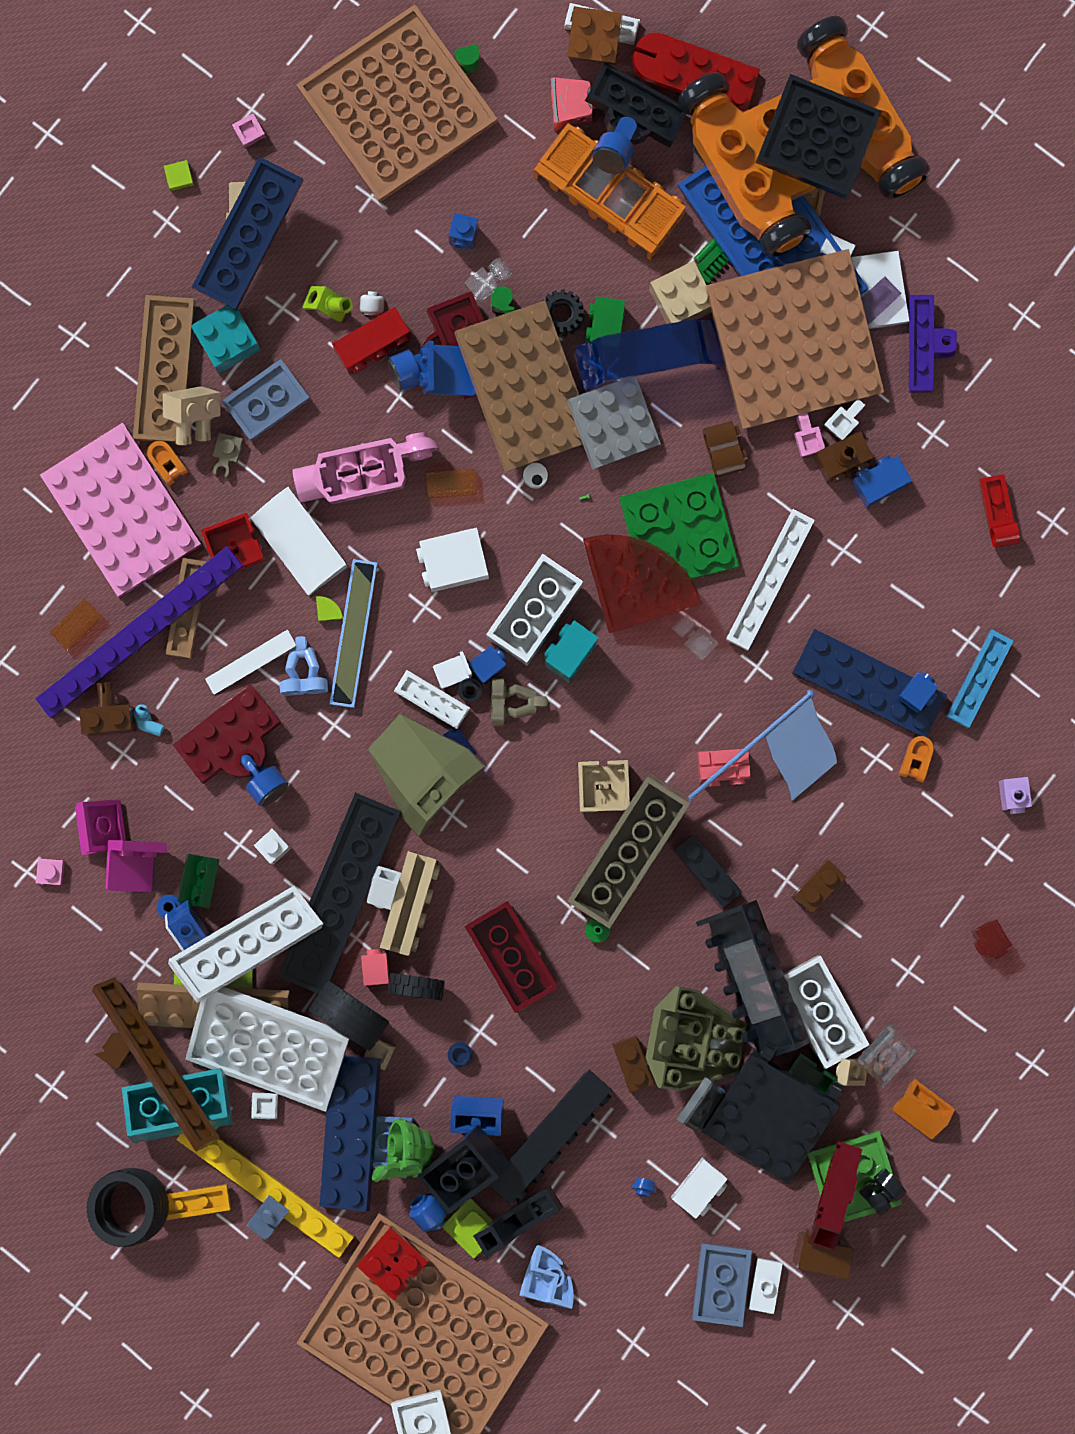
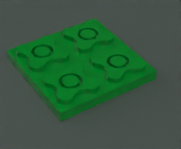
M714 473L619 497L644 592L739 567Z

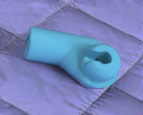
M139 704L136 706L133 714L138 728L160 737L163 733L164 725L152 721L146 705Z

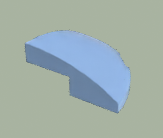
M537 1245L529 1262L519 1296L572 1309L574 1298L571 1277L565 1276L560 1266L563 1265V1262L550 1250Z

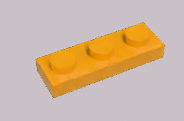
M228 1184L167 1194L169 1212L166 1220L231 1210Z

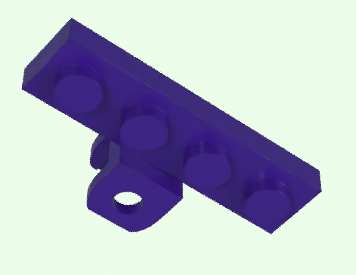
M910 295L909 393H933L934 359L951 358L955 355L957 332L947 328L934 329V295Z

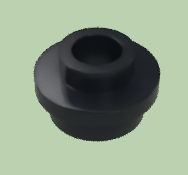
M465 678L459 683L458 694L464 701L474 702L482 695L483 688L477 679ZM473 686L475 691L472 693L467 692L466 687Z

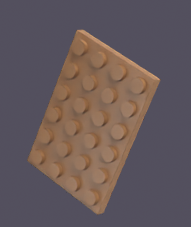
M545 301L454 332L505 472L583 444L567 403L568 399L579 396Z

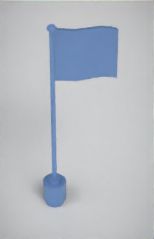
M807 690V694L688 797L691 799L696 797L745 753L766 737L771 756L787 783L791 801H793L837 763L833 745L818 719L812 701L815 693L812 690Z

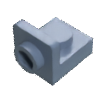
M269 1195L248 1222L247 1227L262 1239L267 1240L289 1210Z

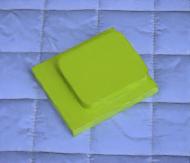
M471 1198L442 1227L474 1259L482 1252V1249L473 1235L493 1219Z

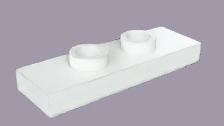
M406 670L394 690L397 694L457 730L470 710V707Z

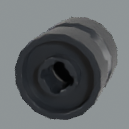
M883 1168L874 1176V1183L868 1182L858 1191L880 1216L884 1215L892 1207V1201H898L907 1193L905 1188L886 1168Z

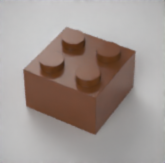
M574 6L567 57L616 65L623 14Z

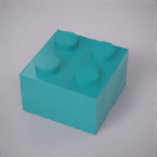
M224 306L191 325L218 374L261 351L238 309L236 311L228 306Z
M573 621L571 625L566 623L559 633L558 639L560 641L557 645L552 643L544 654V659H546L545 667L570 683L597 645L599 637L576 621Z

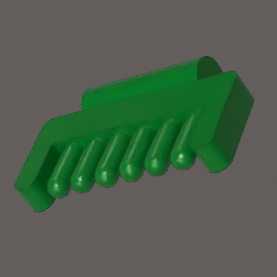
M714 239L693 258L698 263L697 268L706 284H709L711 279L715 278L707 268L715 275H718L719 271L723 270V267L717 261L723 266H727V262H729Z

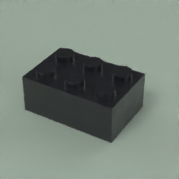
M477 1125L433 1158L430 1164L417 1177L446 1212L451 1214L497 1180L511 1163L482 1128Z

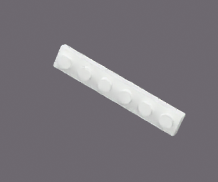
M794 509L791 511L726 638L727 641L746 651L749 650L815 521L814 519Z

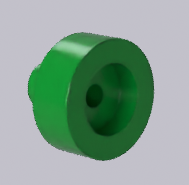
M593 918L586 924L585 933L591 941L602 942L608 938L610 929ZM600 928V932H596L595 929Z

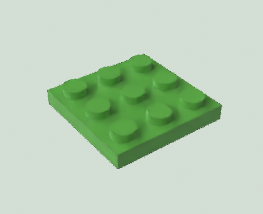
M879 1130L842 1141L843 1143L863 1149L856 1173L858 1181L852 1203L848 1204L844 1222L876 1213L874 1208L858 1191L868 1182L874 1183V1176L883 1168H886L893 1175ZM837 1143L812 1150L808 1154L820 1197L829 1163ZM901 1199L891 1202V1208L902 1205Z

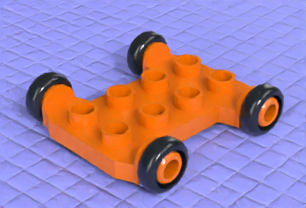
M837 15L826 17L807 28L797 41V48L804 58L810 59L808 64L812 75L810 82L881 110L860 167L870 174L876 182H879L878 187L884 197L888 199L900 197L926 180L930 174V166L924 158L920 156L915 157L912 152L911 136L869 64L861 53L848 45L846 39L848 26L844 19ZM719 72L706 74L690 83L678 97V104L682 112L692 116L690 122L693 129V144L740 226L757 237L758 241H760V247L766 256L777 257L785 254L804 242L811 234L812 229L810 222L805 216L796 215L793 210L792 200L817 188L755 163L781 95L742 113L729 101L727 95L729 92V82L727 78Z

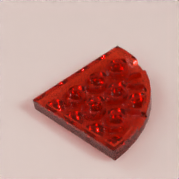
M606 534L583 539L609 633L703 605L698 590L686 570L677 560L658 546L645 540L624 535Z

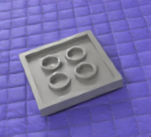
M636 375L567 400L592 470L661 444Z

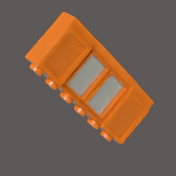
M567 123L534 168V178L538 180L541 176L546 179L553 191L557 192L560 189L569 196V201L573 205L577 206L579 203L588 209V215L596 220L599 217L605 221L612 233L619 231L628 238L627 242L634 248L638 245L647 251V258L651 260L684 216L686 206L678 197L670 196L666 193L660 184L656 182L651 183L645 179V175L637 168L631 169L627 166L626 170L620 174H609L602 171L594 163L592 157L598 141H593L587 137L581 128L573 127Z

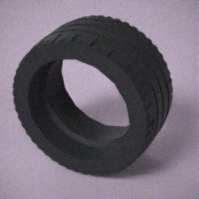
M330 981L324 985L309 1009L315 1016L369 1051L376 1045V1042H378L389 1024V1020Z
M125 1168L106 1174L94 1184L87 1198L86 1213L92 1231L105 1243L117 1247H130L148 1241L162 1229L168 1216L169 1201L165 1187H163L161 1181L154 1174L139 1168ZM123 1182H128L138 1189L143 1196L146 1206L142 1225L134 1232H128L119 1227L113 1219L110 1209L111 1196L114 1189Z

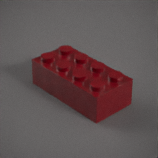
M508 901L464 926L514 1013L519 1012L558 988Z

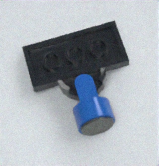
M604 62L585 99L587 103L606 112L604 121L609 131L600 137L593 151L594 163L606 173L620 174L626 170L633 156V145L644 142L648 136L670 148L687 114L682 112L678 102Z

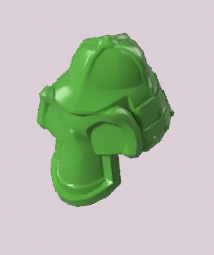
M401 1118L394 1120L388 1135V1165L376 1167L372 1180L378 1182L379 1180L391 1178L406 1179L407 1176L416 1178L430 1164L433 1152L435 1151L431 1135L426 1130Z

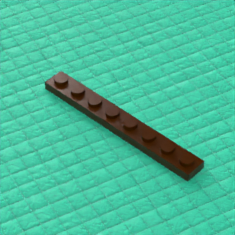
M116 977L94 985L92 992L194 1150L197 1152L217 1143L220 1138Z

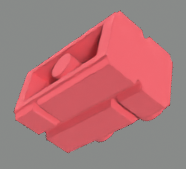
M742 749L698 752L699 783L707 781ZM749 752L745 753L707 787L720 786V781H730V785L745 784V780L750 779Z

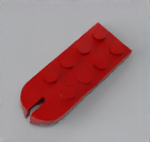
M657 32L643 36L637 43L631 57L633 68L641 79L680 94L690 83L706 74L713 72L723 74L729 82V92L727 94L729 101L742 113L748 109L760 71L759 68Z

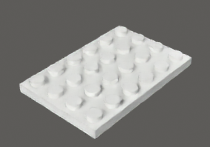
M223 987L200 1002L185 1060L212 1070L221 1068L228 1076L326 1112L349 1038L331 1026Z

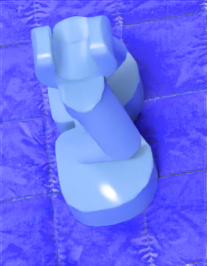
M296 637V648L289 650L285 668L290 679L280 682V695L327 693V679L317 677L319 665L314 649L307 648L305 637ZM299 658H305L308 663L309 674L307 679H299L295 670Z

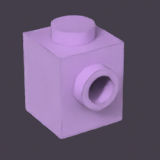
M1028 777L999 781L1002 811L1010 810V814L1025 813V808L1032 807Z

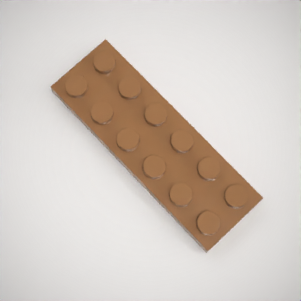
M145 295L133 429L134 440L176 443V423L163 418V393L188 389L193 334L191 325L194 322L195 311L194 298Z
M138 983L136 989L138 1013L147 1026L194 1028L200 1002L197 1003L184 985ZM226 987L290 1011L289 991Z

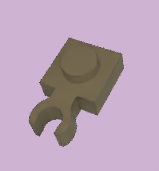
M222 433L218 434L213 457L219 459V462L213 468L215 476H217L220 468H225L226 473L224 477L226 479L229 478L231 472L229 468L230 462L238 464L244 442L242 438Z

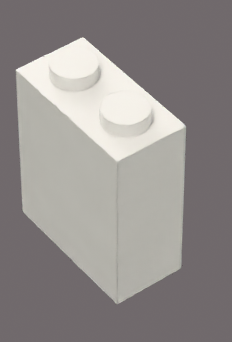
M477 528L419 541L421 548L416 549L419 563L424 562L427 571L422 573L425 587L430 586L432 592L489 579Z

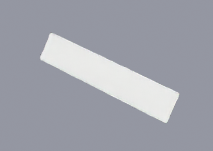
M286 630L207 677L205 680L212 693L216 694L292 649L296 644L289 631Z

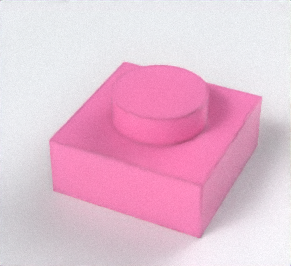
M254 114L232 124L244 148L266 137Z
M38 858L36 883L62 885L65 861Z

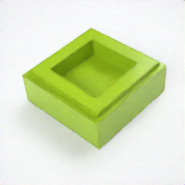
M187 160L164 166L170 191L194 186Z

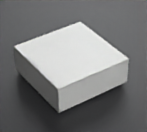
M253 1092L251 1118L277 1119L278 1094Z

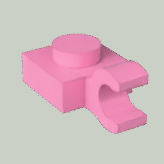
M808 413L797 415L796 421L800 432L795 433L794 436L801 458L816 454V452L824 449L825 446L819 426L811 427Z

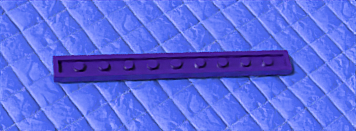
M225 547L35 698L49 718H54L243 568L244 565L230 547Z

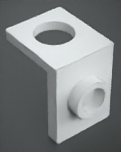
M463 651L459 652L460 656L433 666L441 689L457 684L465 678H472V673Z

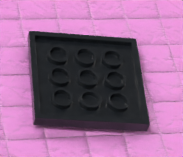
M790 74L755 163L847 200L881 110Z

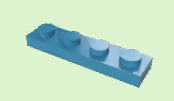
M992 629L989 631L946 718L967 729L970 727L1013 640Z

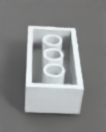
M542 554L486 634L487 639L528 666L582 588L583 581Z
M817 955L784 973L793 1001L798 1007L811 1042L809 1045L822 1068L827 1069L840 1062L841 1058L845 1059L869 1046L865 1035L821 956Z

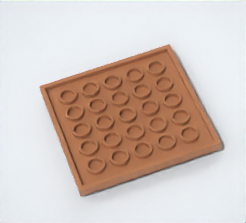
M415 4L296 84L297 89L379 203L498 122L497 117Z
M849 249L706 285L741 430L884 393Z

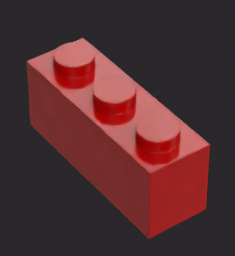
M393 307L332 343L348 374L352 372L358 373L364 370L370 361L383 359L388 355L387 351L396 347L398 349L405 346L409 342L408 339L411 338V333L396 307Z

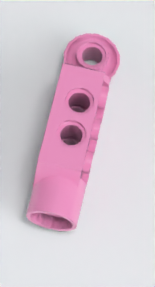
M420 432L406 436V442L396 444L392 438L320 453L318 454L316 464L293 469L299 501L302 503L326 498L331 504H337L401 490L406 482L402 458L409 457L410 461L427 459L432 457V452L440 449V447L433 439L427 436V432Z

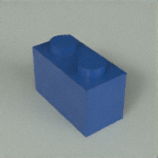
M888 455L876 462L877 467L871 470L866 467L855 474L856 478L853 480L852 485L865 508L911 483L912 479L898 455L890 458Z
M454 1096L451 1106L450 1133L466 1134L479 1125L487 1135L501 1136L504 1121V1099Z

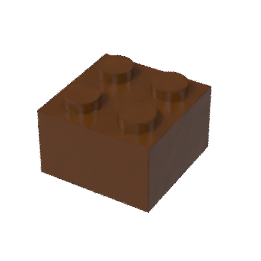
M806 1229L805 1233L799 1231L793 1256V1262L797 1268L848 1280L855 1250L849 1244V1241L839 1236L836 1251L832 1252L831 1250L808 1243L812 1232L811 1229Z

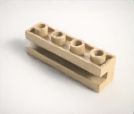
M407 852L380 948L410 956L411 951L416 952L420 938L416 937L418 927L423 928L427 915L423 913L425 903L430 904L434 891L430 889L432 879L437 880L441 867L436 865L437 859Z

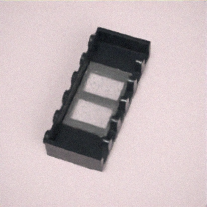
M757 900L697 921V927L709 923L713 937L706 939V946L709 949L718 946L723 959L714 964L715 970L717 972L727 970L731 984L724 986V994L726 996L736 994L740 1007L734 1009L732 1015L734 1019L744 1017L749 1031L742 1033V1041L744 1043L754 1041L758 1054L761 1053L766 1043L770 1041L777 1046L773 1057L797 1050L810 1043L811 1041L802 1017L790 993L789 984L782 972L780 960L771 943L770 933Z

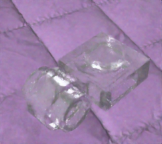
M495 259L488 266L490 269L489 273L482 267L464 282L467 289L472 291L473 296L480 303L498 287L494 280L504 282L512 274L510 266L504 260Z
M687 614L684 617L680 616L674 622L673 631L682 639L685 636L690 638L684 645L700 661L719 644L702 626L695 632L694 627L696 623Z

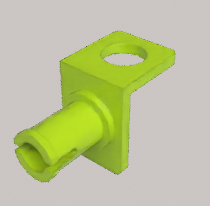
M311 286L303 304L305 310H318L337 322H342L345 314L349 313L353 307V302L350 298L343 297L326 286ZM317 293L315 301L311 304L312 297Z

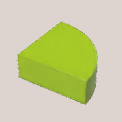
M316 596L319 622L343 620L342 612L334 601L326 597Z

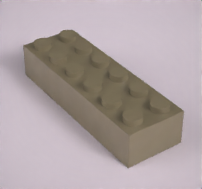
M649 772L567 902L610 929L691 804L692 799Z

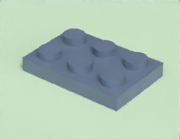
M280 359L222 400V403L252 442L308 402L310 398L282 359Z
M701 1242L692 1320L743 1327L752 1254L751 1249Z

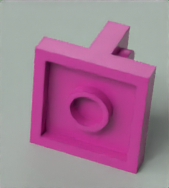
M120 800L76 803L75 812L81 855L108 851V840L126 841Z

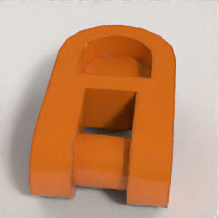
M155 441L148 447L147 456L168 486L175 483L174 480L180 475L184 476L189 473L166 442ZM173 462L176 467L167 472L164 467Z
M918 736L909 742L899 776L905 778L910 776L915 778V781L924 782L934 749L933 743L929 738ZM912 760L921 762L919 769L911 767Z

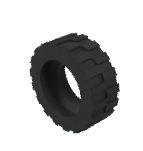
M390 973L388 993L442 1001L445 981Z

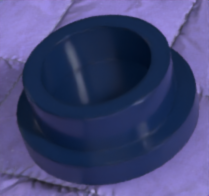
M454 1043L448 1050V1060L455 1067H465L472 1060V1049L466 1043Z

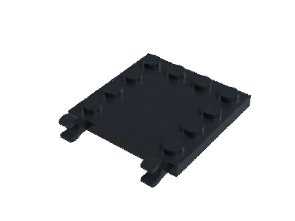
M768 1041L760 1054L752 1051L707 1121L702 1133L789 1184L839 1109L840 1102L837 1101V1098L842 1092L841 1088L843 1085L834 1080L826 1093L816 1089L771 1062L770 1060L775 1054L777 1046Z

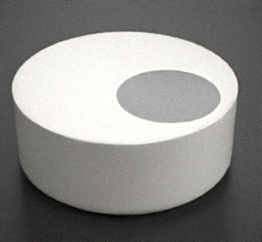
M531 463L525 468L523 479L527 486L536 489L544 486L547 482L548 473L542 464Z

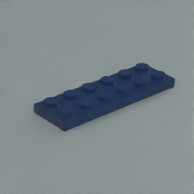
M260 156L258 157L192 285L194 290L237 311L304 181L303 178Z
M816 629L812 631L792 674L917 736L927 737L947 694L936 690L934 693L938 696L929 707L925 705L921 711L916 713L897 699L912 679L911 676Z
M344 1055L326 1112L319 1207L370 1211L381 1058Z

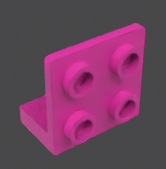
M108 840L105 889L110 891L151 892L154 857H157V853H167V843Z

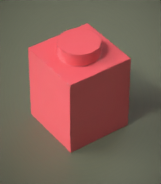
M382 949L367 950V955L361 956L364 986L388 984L390 979L388 953L382 954Z

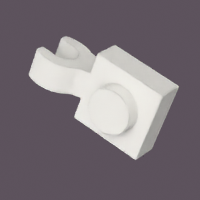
M857 399L847 411L840 407L824 424V427L840 441L845 439L859 424L854 417L864 408L865 404Z

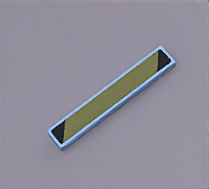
M353 559L330 705L355 708L378 564L376 562Z

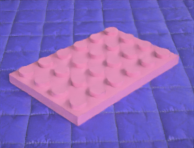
M123 423L40 474L119 598L202 546Z

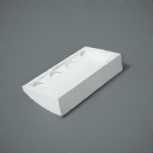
M289 487L282 490L250 518L308 596L348 567Z

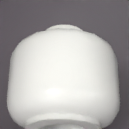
M368 291V295H362L360 298V311L364 315L379 316L384 311V297L378 296V292Z

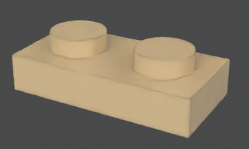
M841 1058V1063L838 1064L836 1069L837 1082L846 1086H865L869 1061Z

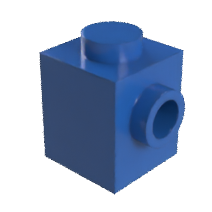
M454 213L448 235L449 244L458 249L473 250L479 228L478 218Z
M918 672L912 677L897 699L918 713L925 705L929 707L938 695L934 692L938 686L934 684L935 679L925 672L922 674Z

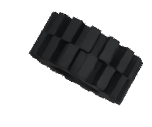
M561 289V292H557V290L552 291V295L548 294L545 302L558 337L559 335L568 337L569 333L571 335L574 334L575 330H579L581 323H583L584 309L582 301L580 302L577 295L574 296L572 291L565 292V289ZM558 305H566L571 310L572 315L565 322H559L553 317L552 312Z

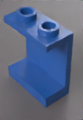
M428 341L423 345V348L420 349V362L423 363V372L420 374V386L424 387V394L477 396L459 346L434 345V341Z

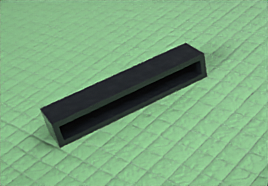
M588 1068L508 1159L511 1164L490 1186L510 1204L515 1200L519 1203L528 1193V1190L525 1188L530 1182L537 1183L545 1172L542 1169L548 1162L553 1164L562 1153L559 1149L565 1143L570 1145L578 1136L576 1130L581 1124L587 1126L595 1115L592 1112L598 1105L603 1107L612 1096L609 1093L612 1089Z

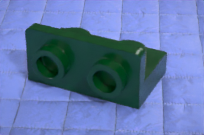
M187 854L177 899L179 903L189 900L191 905L210 908L220 859Z

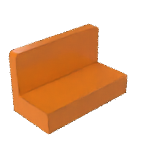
M914 1079L909 1084L904 1096L893 1106L892 1110L928 1138L933 1139L948 1125L955 1108Z

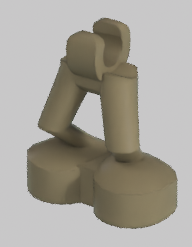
M492 678L491 726H503L506 715L513 718L535 715L536 708H545L547 706L548 698L546 696H536L535 689L516 684L506 690V683L503 678ZM515 694L528 699L527 705L516 709L507 707L505 700Z

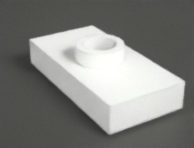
M757 1258L748 1306L750 1310L774 1314L782 1262Z

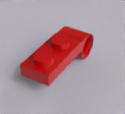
M1005 474L980 478L979 485L993 547L1000 548L1020 544V532L1017 523L1013 519Z

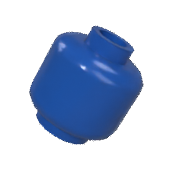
M422 1193L411 1202L409 1216L421 1230L425 1232L432 1229L437 1231L445 1224L444 1218L447 1212L432 1194Z

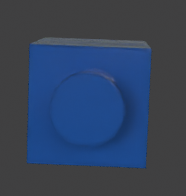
M489 646L470 661L468 666L480 682L485 685L507 668L504 662L507 660V657L499 648L494 650L492 646Z

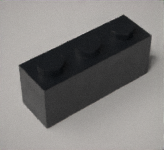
M694 834L673 851L720 908H724L742 893L741 889Z

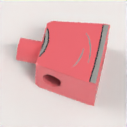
M551 78L554 131L564 129L567 123L574 127L592 122V109L598 108L585 101L590 91L589 81Z

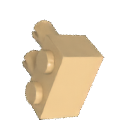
M201 386L163 393V418L176 423V444H192L191 423L193 421L196 422L195 440H211V419L220 416V392Z

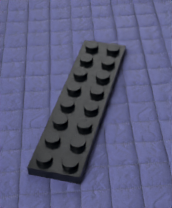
M355 792L308 903L322 921L323 926L290 947L279 972V978L318 994L328 981L331 982L401 811Z

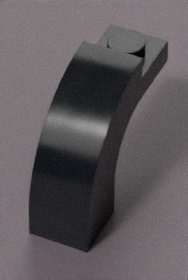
M548 1186L538 1193L530 1195L493 1219L474 1234L473 1237L487 1258L505 1248L511 1241L535 1224L560 1211L563 1205L552 1187Z

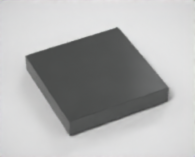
M705 1077L677 1120L699 1133L713 1114L726 1091Z

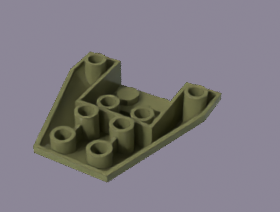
M399 714L368 748L397 809L401 811L402 819L418 836H421L437 819L435 815L463 785L470 784L486 767L468 748L403 714Z
M676 986L654 1008L646 1060L657 1087L681 1091L700 1085L705 1077L710 1081H715L738 1074L744 1046L741 1035L746 1032L747 1024L740 1019H734L732 1013L699 990Z

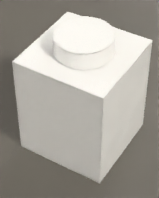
M271 829L254 845L266 860L273 865L292 848L275 829Z
M378 866L372 879L367 903L373 904L377 908L391 910L401 872Z

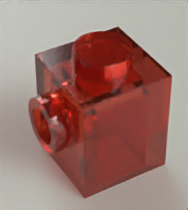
M992 919L971 931L976 940L974 942L976 950L981 956L985 955L986 958L994 957L996 960L1007 954V948L1012 946L997 919Z

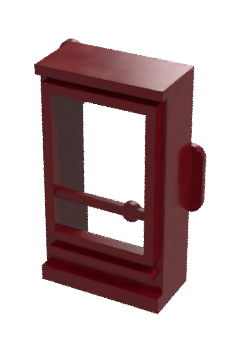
M840 1141L837 1142L829 1163L812 1232L808 1240L809 1244L831 1250L832 1252L836 1251L848 1204L852 1203L858 1181L856 1173L862 1148Z

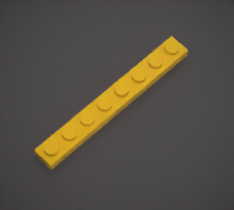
M180 1134L177 1138V1141L261 1202H264L270 1195L289 1210L284 1217L287 1221L338 1258L354 1238L353 1234L221 1138L218 1139L217 1143L197 1152L185 1134Z

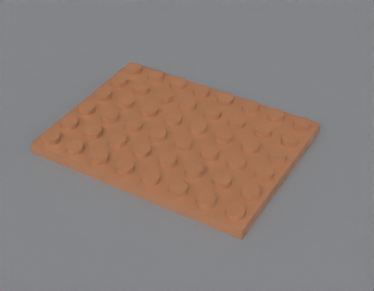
M379 1212L296 1344L389 1405L393 1401L441 1389L451 1433L480 1434L549 1325V1322ZM391 1225L429 1259L428 1263L415 1278L410 1275L407 1279L409 1281L408 1286L395 1300L389 1297L357 1267L360 1260ZM389 1266L386 1267L388 1271L391 1270Z

